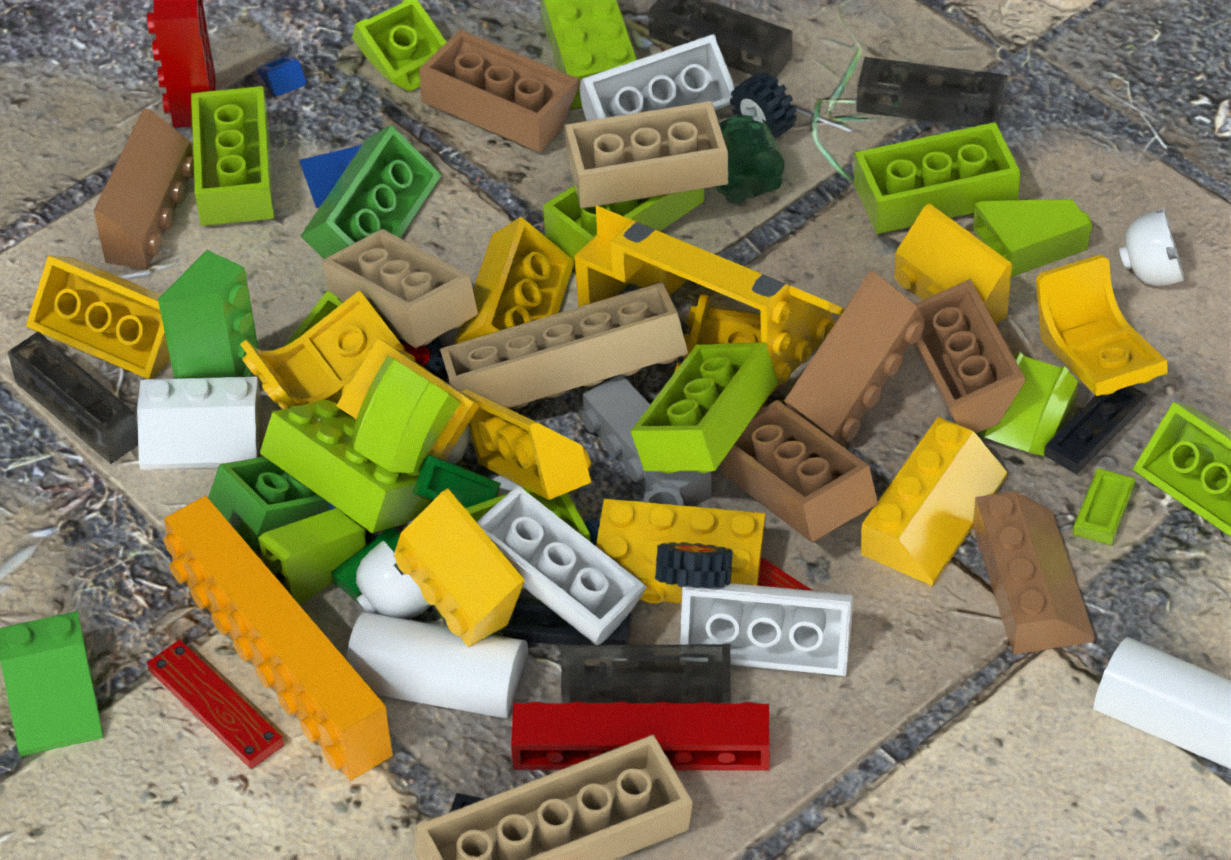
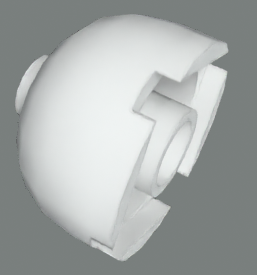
M1165 209L1138 217L1130 224L1125 234L1126 246L1119 248L1125 270L1132 268L1140 281L1153 286L1170 285L1184 281L1180 258L1172 237V230Z
M384 541L374 547L362 559L356 574V583L362 594L356 600L367 613H378L379 615L412 620L431 606L423 598L420 588L409 574H404L396 563L394 552Z

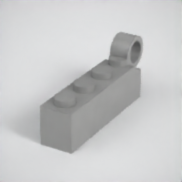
M620 374L582 394L583 412L581 413V418L585 427L590 433L595 432L601 438L610 456L613 458L618 457L625 465L629 477L634 482L639 481L647 490L643 502L694 507L712 497L711 472L676 471L666 474L661 471H644L631 429L650 404L623 375Z

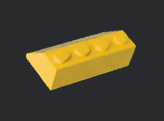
M522 217L517 218L493 233L473 287L478 315L464 322L459 328L454 343L458 344L558 314L575 260Z
M48 255L25 327L147 379H154L170 360L158 298L162 294L76 258Z
M468 389L460 391L480 405L468 423L477 460L480 465L547 500L591 483L588 471L591 461L588 452L582 445Z
M937 417L880 497L878 504L873 507L863 521L861 555L933 586L973 528L975 497L996 494L1007 478V471L974 431Z

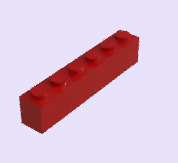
M538 701L513 703L511 733L513 770H562L654 735L674 770L769 771V704H756L754 702H742L740 704H714L711 702H699L697 704L669 702L584 703L580 701L571 703H542Z

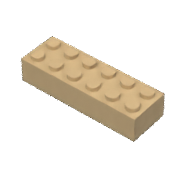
M663 282L440 349L449 382L453 388L459 392L468 389L512 410L522 408L530 401L540 398L559 397L567 390L580 386H596L603 382L604 379L620 374L625 376L639 372L641 368L656 363H672L680 356L688 354L678 312Z
M651 735L416 825L414 854L417 860H614L688 831L693 802L654 735Z

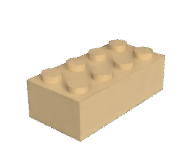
M712 101L565 125L566 155L580 208L728 184V151Z
M384 229L321 260L328 290L339 297L342 302H345L360 290L394 335L415 348L431 343L434 338L449 330L461 327L464 322L478 315L470 275Z

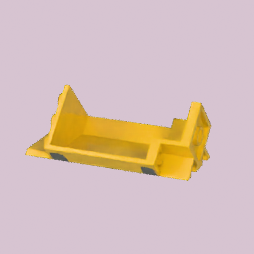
M595 205L597 236L575 255L578 307L617 296L630 283L644 288L663 282L669 296H671L682 284L690 280L759 309L761 313V343L766 342L778 380V384L771 394L780 385H784L790 375L802 363H806L812 353L823 343L835 324L832 320V312L841 315L845 309Z

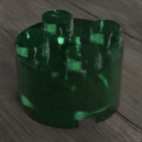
M739 115L719 123L728 151V184L714 187L730 203H740L744 199L757 197L766 192H773L782 184L781 177L785 168L784 159L770 124L763 119L762 123L753 120V117L750 115Z

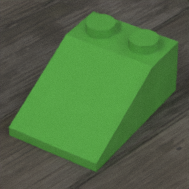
M266 457L219 464L208 499L252 550L261 549L259 536L263 533L331 510L325 499Z
M78 611L0 628V662L20 757L104 738L86 640Z

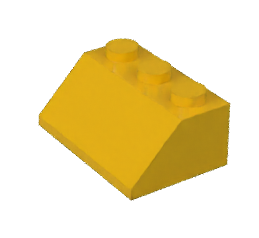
M930 203L924 206L895 252L894 279L903 288L909 289L922 300L971 279L994 323L997 324L1008 316L1012 263Z
M449 489L441 492L401 532L394 553L400 570L404 574H409L420 588L426 602L436 607L445 618L449 630L454 635L459 636L468 647L508 625L525 580Z

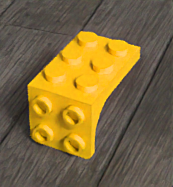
M1099 254L1038 274L1036 288L1041 341L1096 396L1109 395L1119 389L1137 383H1147L1153 378L1168 374L1167 360L1132 328L1123 317L1112 289L1110 262L1104 255Z
M360 290L298 339L282 348L262 351L252 346L247 339L240 343L247 353L242 358L243 362L256 377H259L263 383L261 385L275 404L278 403L282 410L292 406L317 402L321 399L330 400L334 403L338 402L341 398L343 387L349 380L354 378L362 365L365 352L375 344L378 338L402 350L405 349Z
M378 338L375 344L365 352L362 365L354 378L349 380L343 387L341 398L336 406L357 419L365 396L386 357L389 356L461 402L427 454L445 461L480 405L416 363L415 357L410 353Z

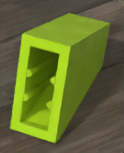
M1073 199L980 201L975 203L973 231L983 243L1012 263L1011 277L1088 250L1092 222L1089 215L1085 211L1082 212Z
M335 508L270 530L259 536L263 563L301 606L332 582L330 572L366 546V531L359 523Z

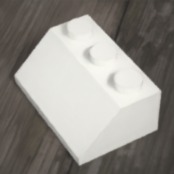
M258 377L141 380L137 406L140 470L218 468L219 464L258 458L263 414Z

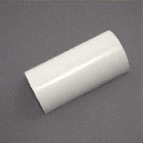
M712 34L584 78L580 83V97L586 120L590 121L712 101L714 110H718L731 105L730 99L733 96L730 94L735 87L715 35Z
M520 486L513 489L477 521V524L525 580L523 587L596 645L603 643L619 627L637 604L647 587Z
M734 583L724 585L723 588L683 587L680 660L846 676L851 637L853 595Z
M363 612L354 625L346 660L376 695L507 719L529 652L528 644L525 640L491 634L468 647L459 636L454 635L446 626Z
M1126 637L1115 650L1103 674L1096 694L1094 710L1231 769V680L1135 639Z

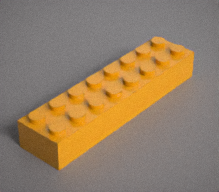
M205 495L163 518L167 535L163 537V541L172 556L173 561L169 563V567L175 579L180 584L185 582L190 587V593L200 609L207 608L210 611L217 630L223 636L227 633L233 639V645L240 658L244 662L250 660L253 663L255 672L263 686L266 688L272 686L277 692V698L283 710L288 715L293 713L300 720L301 729L311 743L317 741L323 748V755L330 767L335 771L340 768L349 781H352L392 757L386 706Z

